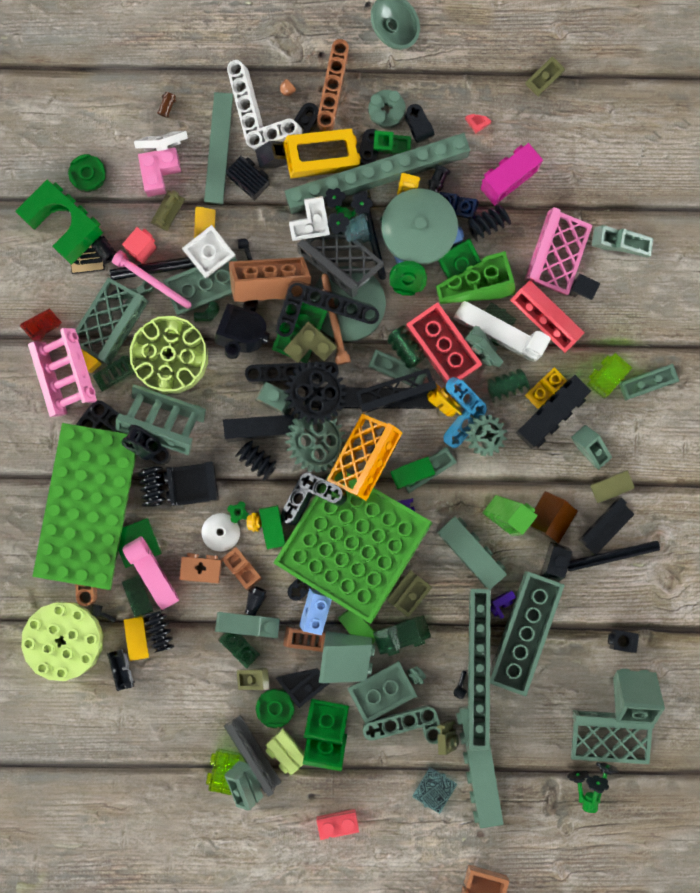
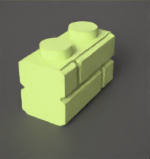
M284 728L265 744L267 747L266 753L272 759L276 758L280 762L278 766L285 774L288 772L292 775L304 765L303 749Z

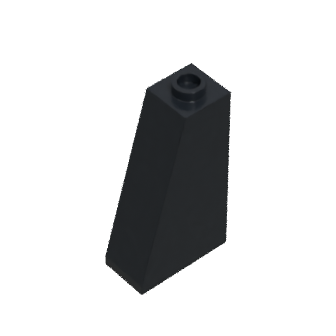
M294 415L224 419L225 440L229 443L286 437V433L292 432L288 426L295 425L292 421Z

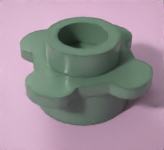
M415 666L407 670L409 673L408 677L414 684H424L423 680L426 678V675L419 667Z

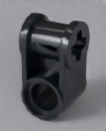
M418 104L410 105L407 108L405 119L416 143H420L434 136V129L422 107Z
M130 425L128 435L121 442L126 449L131 450L143 460L151 459L162 449L161 442L138 425Z

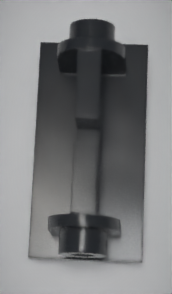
M124 649L107 653L117 691L134 687L133 683H135L131 670H129L127 652Z

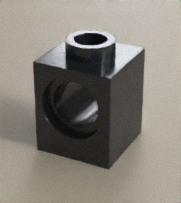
M612 629V633L608 635L610 649L637 653L638 633ZM624 635L627 640L626 644L620 646L618 640Z

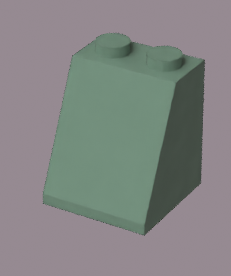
M326 631L319 683L367 681V674L371 675L373 663H369L370 656L374 657L375 653L372 637Z
M630 669L617 670L613 677L616 722L656 724L665 710L656 672L648 670L630 671Z

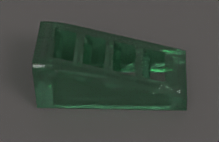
M123 356L95 373L93 377L103 392L134 375L135 371L131 366L129 356ZM116 367H118L122 375L119 376L118 372L115 369ZM108 371H111L112 375L115 378L114 380H112ZM104 374L108 381V384L104 382L101 375Z

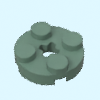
M392 90L377 92L371 97L368 106V114L371 121L385 129L396 127L404 118L406 111L403 98L399 92ZM385 105L392 108L389 113H386L384 110L382 111Z

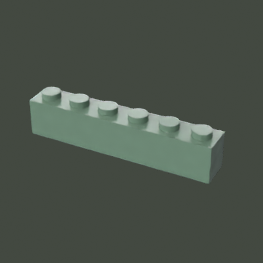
M468 706L459 707V713H456L458 725L462 726V732L459 733L461 745L465 744L466 752H463L464 763L468 764L469 767L466 777L468 784L472 785V791L469 794L471 804L475 803L476 811H473L474 823H478L480 829L504 825L491 747L489 746V751L467 750Z

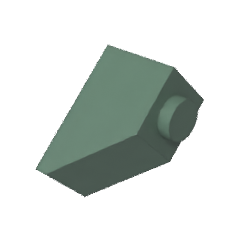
M584 425L571 437L576 447L596 469L599 470L612 458L600 435L588 426Z

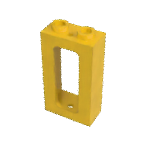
M352 128L287 135L283 141L290 179L340 173L358 167L361 158L356 150L357 139L353 135ZM337 140L345 141L348 157L305 162L299 159L297 145Z

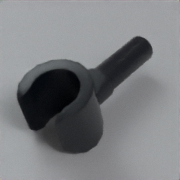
M245 238L238 239V248L245 249L247 259L253 260L248 240Z
M92 605V615L115 623L116 618L102 612L103 606Z
M462 671L459 683L453 692L454 696L459 699H463L467 693L462 688L466 671Z

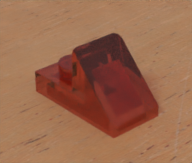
M49 308L21 323L20 327L31 340L41 342L45 334L60 327L62 322Z

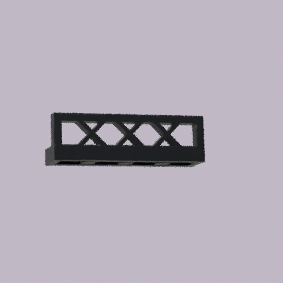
M429 368L356 391L355 393L362 414L429 393L436 390L437 386L435 380L433 381ZM426 374L428 383L422 385L415 383L418 376ZM401 381L411 384L407 390L401 391L397 389ZM383 387L393 390L389 396L382 397L378 395ZM370 393L375 397L373 401L363 403L361 395Z

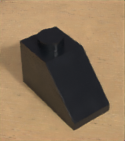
M268 141L255 150L260 168H277L287 165L283 142Z

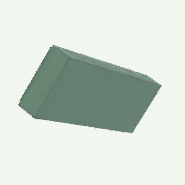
M377 349L368 368L393 379L422 370ZM426 374L418 376L415 383L422 385ZM401 381L402 383H405V384L411 386L410 383H408V382H406V381Z
M672 363L618 384L626 401L677 383L679 378Z
M447 446L429 457L436 474L433 477L418 481L414 485L405 487L408 494L457 463Z

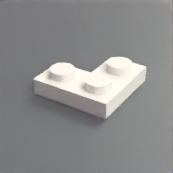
M173 131L161 136H147L135 140L134 144L135 148H143L144 151L154 150L155 148L156 151L168 149V145H180L181 141L188 139L186 131Z
M323 196L304 199L307 218L289 221L292 241L330 235Z

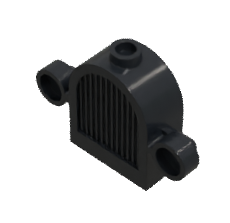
M258 300L243 302V308L227 303L215 334V344L225 347L226 357L236 359L240 352L251 353L261 348L263 343L267 344L270 333L266 332V322L261 315L254 312L258 307Z

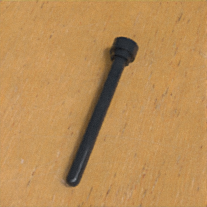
M369 190L360 191L356 193L360 195L366 194L368 197L367 199H371ZM371 211L367 214L363 212L373 254L382 260ZM384 266L378 271V276L381 280L386 279Z

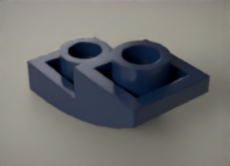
M439 193L449 201L457 217L475 219L479 203L477 199L459 197L458 194Z

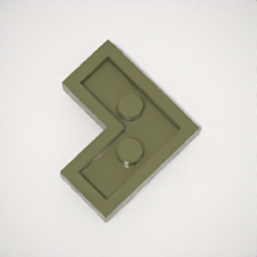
M308 321L283 351L297 363L300 362L310 349L323 361H326L338 346Z

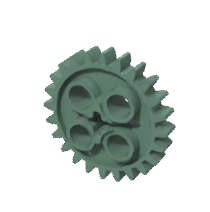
M305 417L301 420L293 419L292 421L295 425L288 426L292 432L286 433L290 440L285 441V443L291 445V447L286 449L293 452L290 458H297L294 464L302 463L301 469L307 467L308 472L314 470L315 473L321 470L322 472L328 471V468H333V463H336L337 457L341 453L340 450L344 448L342 443L346 442V439L341 438L345 432L339 431L342 425L336 426L335 424L337 418L329 422L325 419L323 424L318 420L316 424L318 427L317 432L313 429L312 419L307 424L305 423ZM302 437L306 440L305 446L301 443ZM327 437H329L331 440L330 445H328L326 442ZM315 450L319 453L318 459L314 455Z

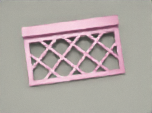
M553 207L547 212L524 281L528 282L531 280L536 284L568 296L592 225L560 212V209ZM560 218L567 221L569 228L561 231L558 224ZM581 226L586 228L584 236L578 237L574 227ZM571 230L575 240L567 243L563 232ZM559 235L563 245L555 248L553 238ZM576 242L579 250L578 253L572 255L568 245ZM565 247L569 257L561 260L557 250ZM553 252L557 263L549 266L546 258L548 254ZM570 259L573 268L571 271L566 272L562 262ZM559 264L563 275L555 278L551 267ZM542 271H548L551 277L550 281L545 282L539 279ZM564 276L567 282L566 289L560 288L556 280Z

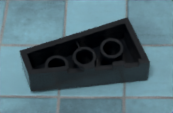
M574 375L516 434L531 449L535 446L539 448L546 441L544 437L548 433L552 435L560 427L558 424L562 420L566 421L573 414L571 411L576 406L579 408L586 401L585 397L591 390Z

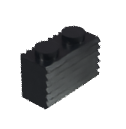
M239 156L229 169L226 170L227 177L255 201L270 185L269 176L263 170L258 171L254 167L255 163L247 157L245 159Z

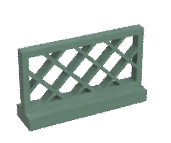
M108 277L75 330L78 337L84 333L87 336L88 342L81 343V349L110 366L149 301L139 293ZM113 284L116 286L117 293L108 296L107 290ZM127 294L134 296L130 303L123 305L122 296ZM118 297L120 306L111 308L109 300ZM106 301L107 310L98 312V304ZM121 310V318L114 321L112 312ZM108 313L110 322L101 324L99 316ZM96 317L97 326L88 328V320ZM111 326L112 333L104 337L102 328ZM98 329L100 338L91 340L89 332ZM101 342L102 349L99 354L93 352L92 344Z
M573 710L572 760L635 764L650 763L652 728H654L655 724L616 722V713ZM578 726H587L590 731L584 737H581L578 734ZM601 727H606L610 732L601 739L595 732ZM620 728H626L629 734L620 740L615 733ZM640 729L647 730L646 737L641 741L634 735ZM594 734L599 742L590 748L585 740ZM613 735L619 742L610 749L604 742ZM633 736L638 744L629 750L624 743ZM582 743L589 749L583 755L576 754V748ZM603 744L608 752L603 756H598L594 750ZM622 745L627 750V753L622 757H617L613 752ZM642 747L645 750V758H636L633 753Z

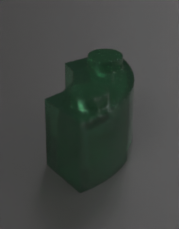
M424 615L373 632L380 655L388 653L389 656L400 653L399 649L414 644V647L425 644L424 640L431 637Z

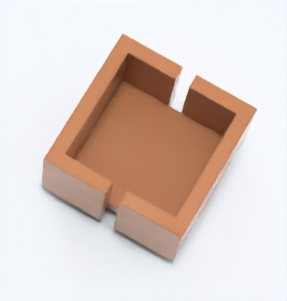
M468 865L464 880L465 886L462 887L461 893H507L509 879L507 875Z

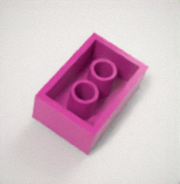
M529 143L524 147L523 145L517 147L513 152L514 155L510 158L505 157L499 162V167L495 170L491 168L484 174L485 178L482 180L483 183L480 189L494 206L538 172L543 159Z

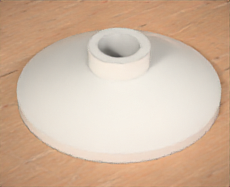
M224 513L214 514L204 522L202 538L210 549L219 552L227 551L237 544L240 538V527L238 522H231L230 515ZM220 528L224 530L222 536L217 535V530Z

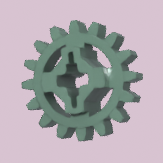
M480 415L479 419L473 418L474 424H468L471 429L470 431H465L466 434H469V438L465 440L471 442L468 447L471 449L475 448V454L480 453V456H486V454L493 456V451L499 453L498 447L505 446L502 440H507L503 436L507 430L502 429L504 423H498V417L492 419V415H487L486 417L485 415ZM487 433H492V434H489L488 436H486V439H485V438H481V437H483L484 435H486ZM477 442H481L484 448L479 446Z

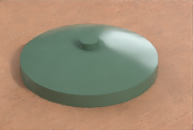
M410 189L397 195L386 207L381 223L382 237L389 251L401 261H414L420 265L431 264L444 257L452 248L458 231L457 216L449 201L439 193L429 189Z
M342 266V267H339V268H340V269H349V266ZM352 273V278L358 282L363 278V273ZM374 276L358 289V294L352 299L375 306L379 312V319L374 324H367L337 314L343 342H353L366 338L378 328L384 317L386 308L385 294L381 284ZM320 278L316 282L315 286L323 289L322 280ZM330 280L332 292L352 298ZM313 292L310 299L318 301L321 295L319 292ZM333 298L336 307L339 303V300L337 298ZM349 304L347 312L354 313L357 305ZM366 311L365 318H373L375 311ZM328 312L321 331L334 339Z

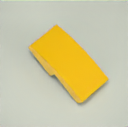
M554 367L525 396L539 409L568 380Z
M144 618L124 619L129 660L149 658Z

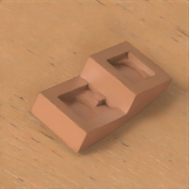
M237 547L221 559L247 591L262 579Z

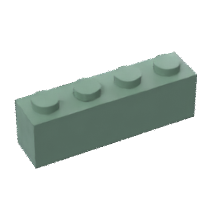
M453 517L436 533L487 589H492L507 575L504 572L506 570L505 566L499 560L495 562L491 557L493 553L488 547L485 546L483 548L478 543L480 541L479 537L473 531L470 533L465 528L467 524L462 518L459 517L457 519Z

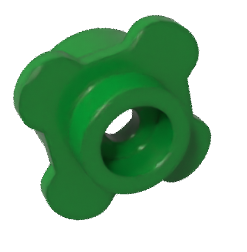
M240 501L237 505L228 506L227 511L231 514V522L237 523L242 519L247 520L249 513L246 512V504Z

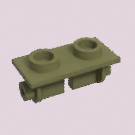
M168 190L151 224L168 231L185 198L179 196V193L174 190L172 192Z

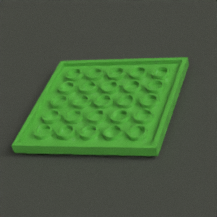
M342 472L337 473L334 479L336 482L343 479ZM356 478L349 481L351 489L354 488L357 482ZM326 484L320 487V494L325 492ZM373 488L367 501L346 491L347 499L340 506H336L315 495L273 563L371 624L432 525V521ZM334 492L331 493V495L335 498H339L340 496L339 494H336Z

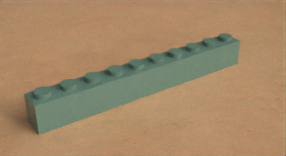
M465 133L285 190V198L290 213L294 214L306 210L304 199L320 196L324 198L328 189L334 190L339 188L347 197L360 191L399 180L401 173L415 175L433 169L435 165L443 166L468 158L470 147Z

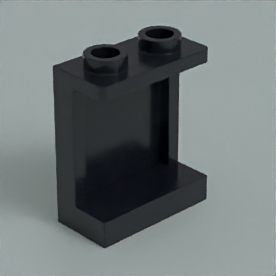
M213 461L196 465L166 467L167 472H164L165 484L168 483L169 491H166L167 502H171V506L219 501L215 464Z

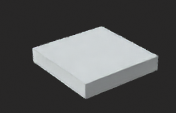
M212 225L182 247V250L205 279L236 256Z

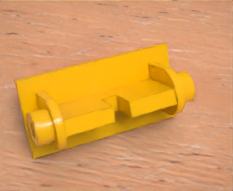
M436 383L437 389L427 394L428 401L438 407L448 417H453L456 412L461 416V405L446 391L445 387L441 388Z

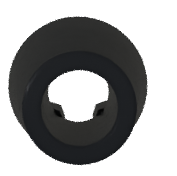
M252 586L251 590L248 591L246 614L256 616L257 611L267 597L266 590Z

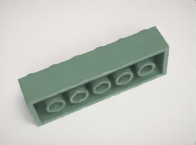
M528 571L524 572L490 669V684L525 697L527 696L565 586L564 584Z

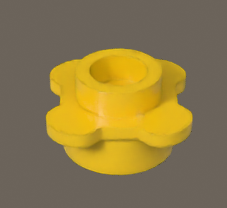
M252 513L247 516V528L253 532H259L262 527L259 513Z

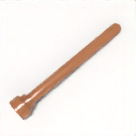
M323 274L321 276L323 289L332 292L329 276ZM333 298L328 302V305L331 307H335ZM328 311L335 344L338 346L335 357L336 365L350 363V354H347V351L344 349L337 314Z

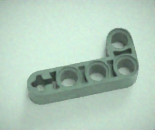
M424 705L374 719L363 725V735L367 740L373 741L422 727L426 740L431 744H437L438 736L431 739L428 737V732L436 729L438 734H440V729H437V725L440 722L436 710L430 705ZM426 710L433 712V717L429 720L423 718V713ZM407 715H412L414 717L413 724H405L404 718ZM389 720L396 723L395 728L392 730L385 728V723ZM378 723H381L383 733H380V729L375 730L374 735H371L370 732L366 733L369 730V726L376 729L379 728Z

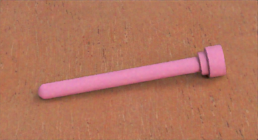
M119 250L112 259L113 264L118 267H126L186 309L191 308V302L129 261L126 253Z

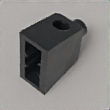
M550 542L540 576L556 582L563 580L566 576L573 551L567 546Z

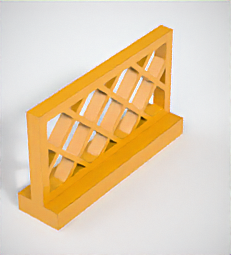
M361 414L326 481L367 501L403 432L394 425L386 424ZM365 420L370 422L371 427L363 431L362 426ZM384 427L382 435L377 437L376 430ZM372 432L373 439L365 442L364 435ZM360 438L361 445L354 448V441ZM375 444L373 452L368 454L367 447ZM363 449L364 457L356 460L355 452ZM351 455L352 462L345 465L344 460L346 456ZM366 461L364 469L359 471L358 464ZM354 466L355 474L347 477L346 469ZM342 472L343 479L337 482L334 481L337 473ZM356 478L357 482L354 488L351 489L349 481Z

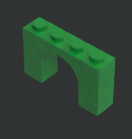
M47 179L15 212L33 230L54 212L67 211L71 213L69 229L52 247L72 265L103 234L99 228L101 224L93 216L89 218L87 216L88 212L81 205L77 207L74 204L76 201L68 193L64 195L62 193L63 189L56 182L52 184Z

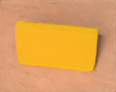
M204 207L195 208L194 238L211 225L215 228L216 210Z

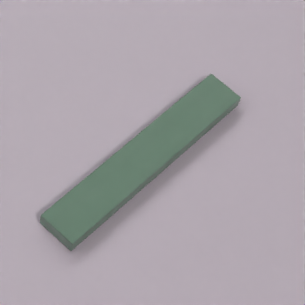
M214 92L204 202L208 204L224 205L233 94Z

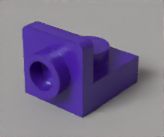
M509 590L490 600V610L494 617L504 618L499 607L505 608L513 604L512 600L516 598L513 591Z

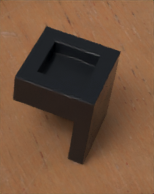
M579 274L569 295L573 297L580 295L593 300L600 283Z

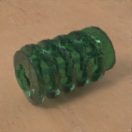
M402 325L390 333L387 342L389 345H392V349L396 351L397 356L401 357V361L405 363L406 368H413L421 363L426 355L421 356L424 351L423 349L416 350L419 344L415 343L412 345L415 338H407L410 332L406 331L403 333L406 326Z
M517 369L516 374L513 371L509 372V377L507 374H502V378L496 376L494 381L492 379L487 381L488 393L493 403H495L496 396L501 401L502 394L509 398L510 391L514 396L516 395V389L523 393L524 386L528 391L530 390L529 381L521 369Z

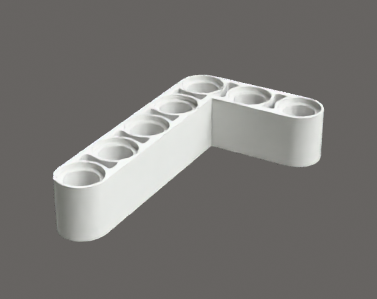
M232 60L228 64L227 71L247 145L255 151L268 141L283 142L287 135L302 134L301 126L293 119H285L263 127L249 70L239 60ZM238 68H241V71L238 74H235L236 70ZM246 85L244 91L240 92V88ZM250 103V107L245 110V105ZM255 120V124L249 127L250 122ZM295 126L294 131L288 133L289 128ZM277 132V136L271 139V135ZM260 138L259 143L254 145L255 139Z
M466 301L461 302L453 317L455 321L471 330L474 326H479L490 340L532 362H536L542 357L551 340L548 335L540 331H535L530 336Z

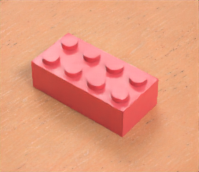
M438 302L406 324V330L445 384L452 377L463 380L482 366L481 361Z

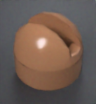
M287 79L280 85V91L284 96H290L296 91V88Z

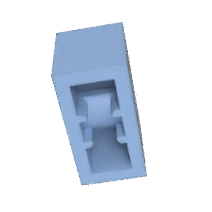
M309 588L299 624L300 628L304 632L322 636L332 600L319 591Z

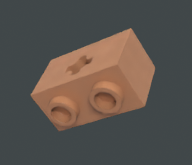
M187 553V557L182 556L179 580L220 583L222 560H218V556L206 555V559L198 558L199 554ZM201 562L203 563V566L206 567V570H203L202 574L200 573V570L196 569V567L199 566Z

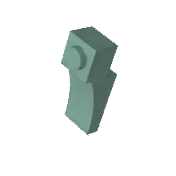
M602 225L594 228L591 246L647 258L651 257L654 238L626 229L617 230Z
M217 612L215 632L278 638L280 619Z

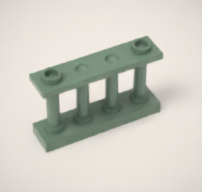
M133 384L132 398L135 400L127 415L118 414L116 430L128 434L130 425H138L147 433L157 438L163 447L189 455L193 440L189 436L196 421L204 422L206 409L149 390L144 386ZM142 402L153 405L144 422L134 419ZM160 408L171 412L164 428L152 425ZM178 414L189 418L182 434L171 431Z

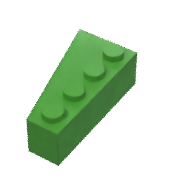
M497 495L482 512V514L511 536L523 535L538 516L534 513L535 509L529 504H522Z

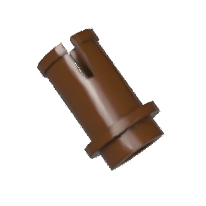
M165 92L162 95L163 100L157 114L168 118L173 103H176V96Z

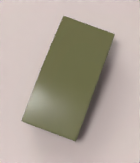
M628 470L611 475L607 479L590 485L597 503L635 488Z

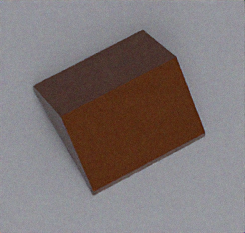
M545 491L534 508V513L538 516L530 527L559 544L578 510L566 500Z

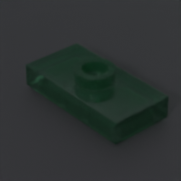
M140 574L122 582L135 618L154 611Z

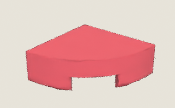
M470 114L465 117V120L475 134L492 122L488 117Z

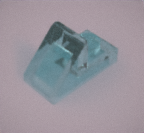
M365 214L351 219L349 225L346 226L345 235L347 241L362 239V243L369 242V230Z

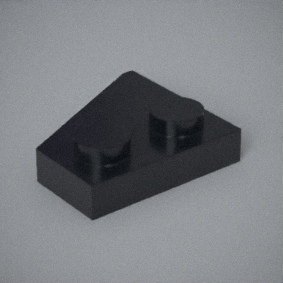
M318 668L281 675L276 678L298 708L330 684L319 683L320 670Z

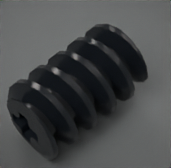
M497 204L495 210L489 208L488 213L483 211L481 216H475V220L470 218L468 226L471 235L478 242V235L484 239V232L491 235V228L497 232V225L503 229L505 227L504 222L506 221L508 225H511V220L505 209Z
M251 440L238 451L235 457L241 455L239 461L247 460L245 466L249 467L252 465L251 471L255 472L258 470L257 476L264 475L263 481L265 482L275 471L277 461L275 460L270 463L271 456L269 455L264 458L265 451L263 450L258 453L259 445L253 448L254 441Z
M162 467L141 468L143 471L138 473L139 477L144 478L139 481V484L145 485L140 491L146 493L141 496V499L147 500V502L142 504V507L164 505L161 502L166 500V498L161 497L160 494L164 493L165 490L159 489L160 486L164 485V482L158 481L163 475L157 474Z
M163 610L142 616L144 619H149V621L144 623V626L150 627L145 632L146 634H152L147 640L154 642V644L149 646V649L156 650L154 653L175 647L174 644H168L173 637L166 636L171 632V629H165L169 622L163 621L168 616L161 613Z

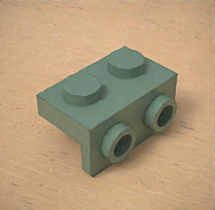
M474 326L465 338V341L481 358L484 364L500 367L504 361L496 353L497 347L479 326Z

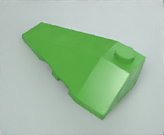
M506 251L486 256L475 266L471 265L463 273L454 275L437 285L436 290L440 304L493 300L515 295V282Z

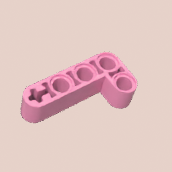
M140 536L123 547V552L130 564H134L160 609L164 610L178 602L179 598L143 537Z

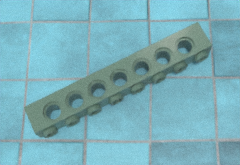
M471 589L469 592L467 750L489 751L491 589Z

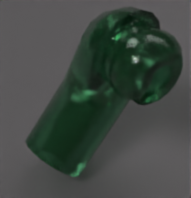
M210 302L205 312H194V321H212L219 313L218 303Z

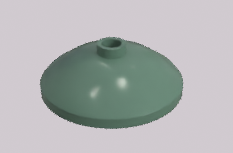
M376 0L371 9L372 27L378 38L385 45L393 49L404 50L411 47L417 41L420 33L419 18L407 0Z

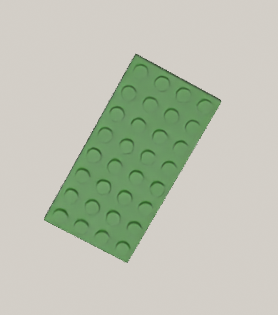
M62 423L32 577L111 590L136 454L126 449L121 443L128 434Z

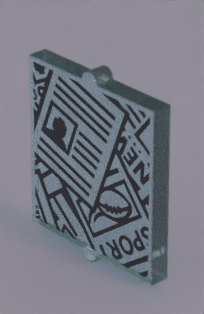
M429 767L412 797L423 803L424 807H429L440 814L456 788L457 783L447 778L444 773L441 774Z

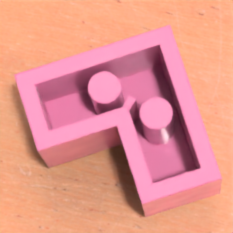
M176 148L138 154L144 191L147 196L166 194L163 176L181 173Z

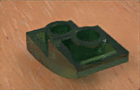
M223 633L218 639L246 668L260 656V653L242 635Z

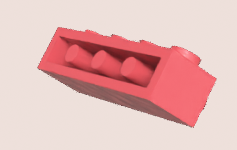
M531 280L510 300L542 332L548 335L564 353L585 333Z

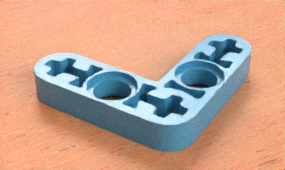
M452 377L446 383V391L464 410L462 415H459L446 431L443 439L445 444L452 448H457L469 435L465 431H470L471 429L468 425L462 428L463 421L468 419V424H474L473 418L479 419L480 415H485L487 406L464 381ZM455 384H456L457 388L460 389L459 392L455 390V387H454ZM469 393L470 397L468 401L464 403L463 398L466 394Z

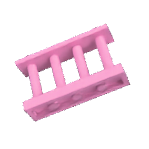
M73 328L60 329L62 338L46 344V342H32L28 344L50 417L68 414L66 406L82 400V403L97 402L95 390L92 386L79 344V337ZM65 345L68 356L52 363L49 352ZM70 363L73 374L57 380L55 370ZM76 381L79 392L63 399L60 388Z

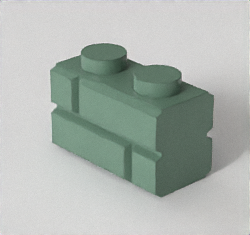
M238 761L232 767L233 769H230L224 775L236 807L248 811L263 798L262 786L249 764Z

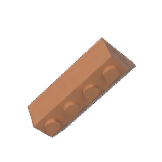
M304 257L229 262L231 291L234 302L264 301L266 299L281 300L285 298L291 282L301 281L311 285V276ZM296 285L291 289V292L294 295H299L302 292V288Z

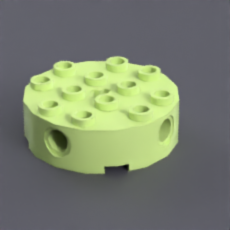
M159 316L146 323L135 333L130 346V363L136 376L151 390L163 394H180L193 388L204 376L208 365V347L200 331L188 320L176 316ZM172 352L173 357H170V359H168L166 355Z
M55 602L41 607L29 618L22 631L21 648L25 661L36 674L48 680L67 681L83 675L96 664L103 650L104 634L99 621L91 614L90 609L75 602ZM60 638H63L66 644L61 645Z

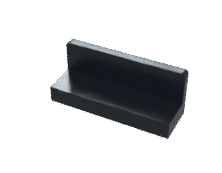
M617 498L578 539L594 555H597L634 516V513L626 506L627 502L623 498Z

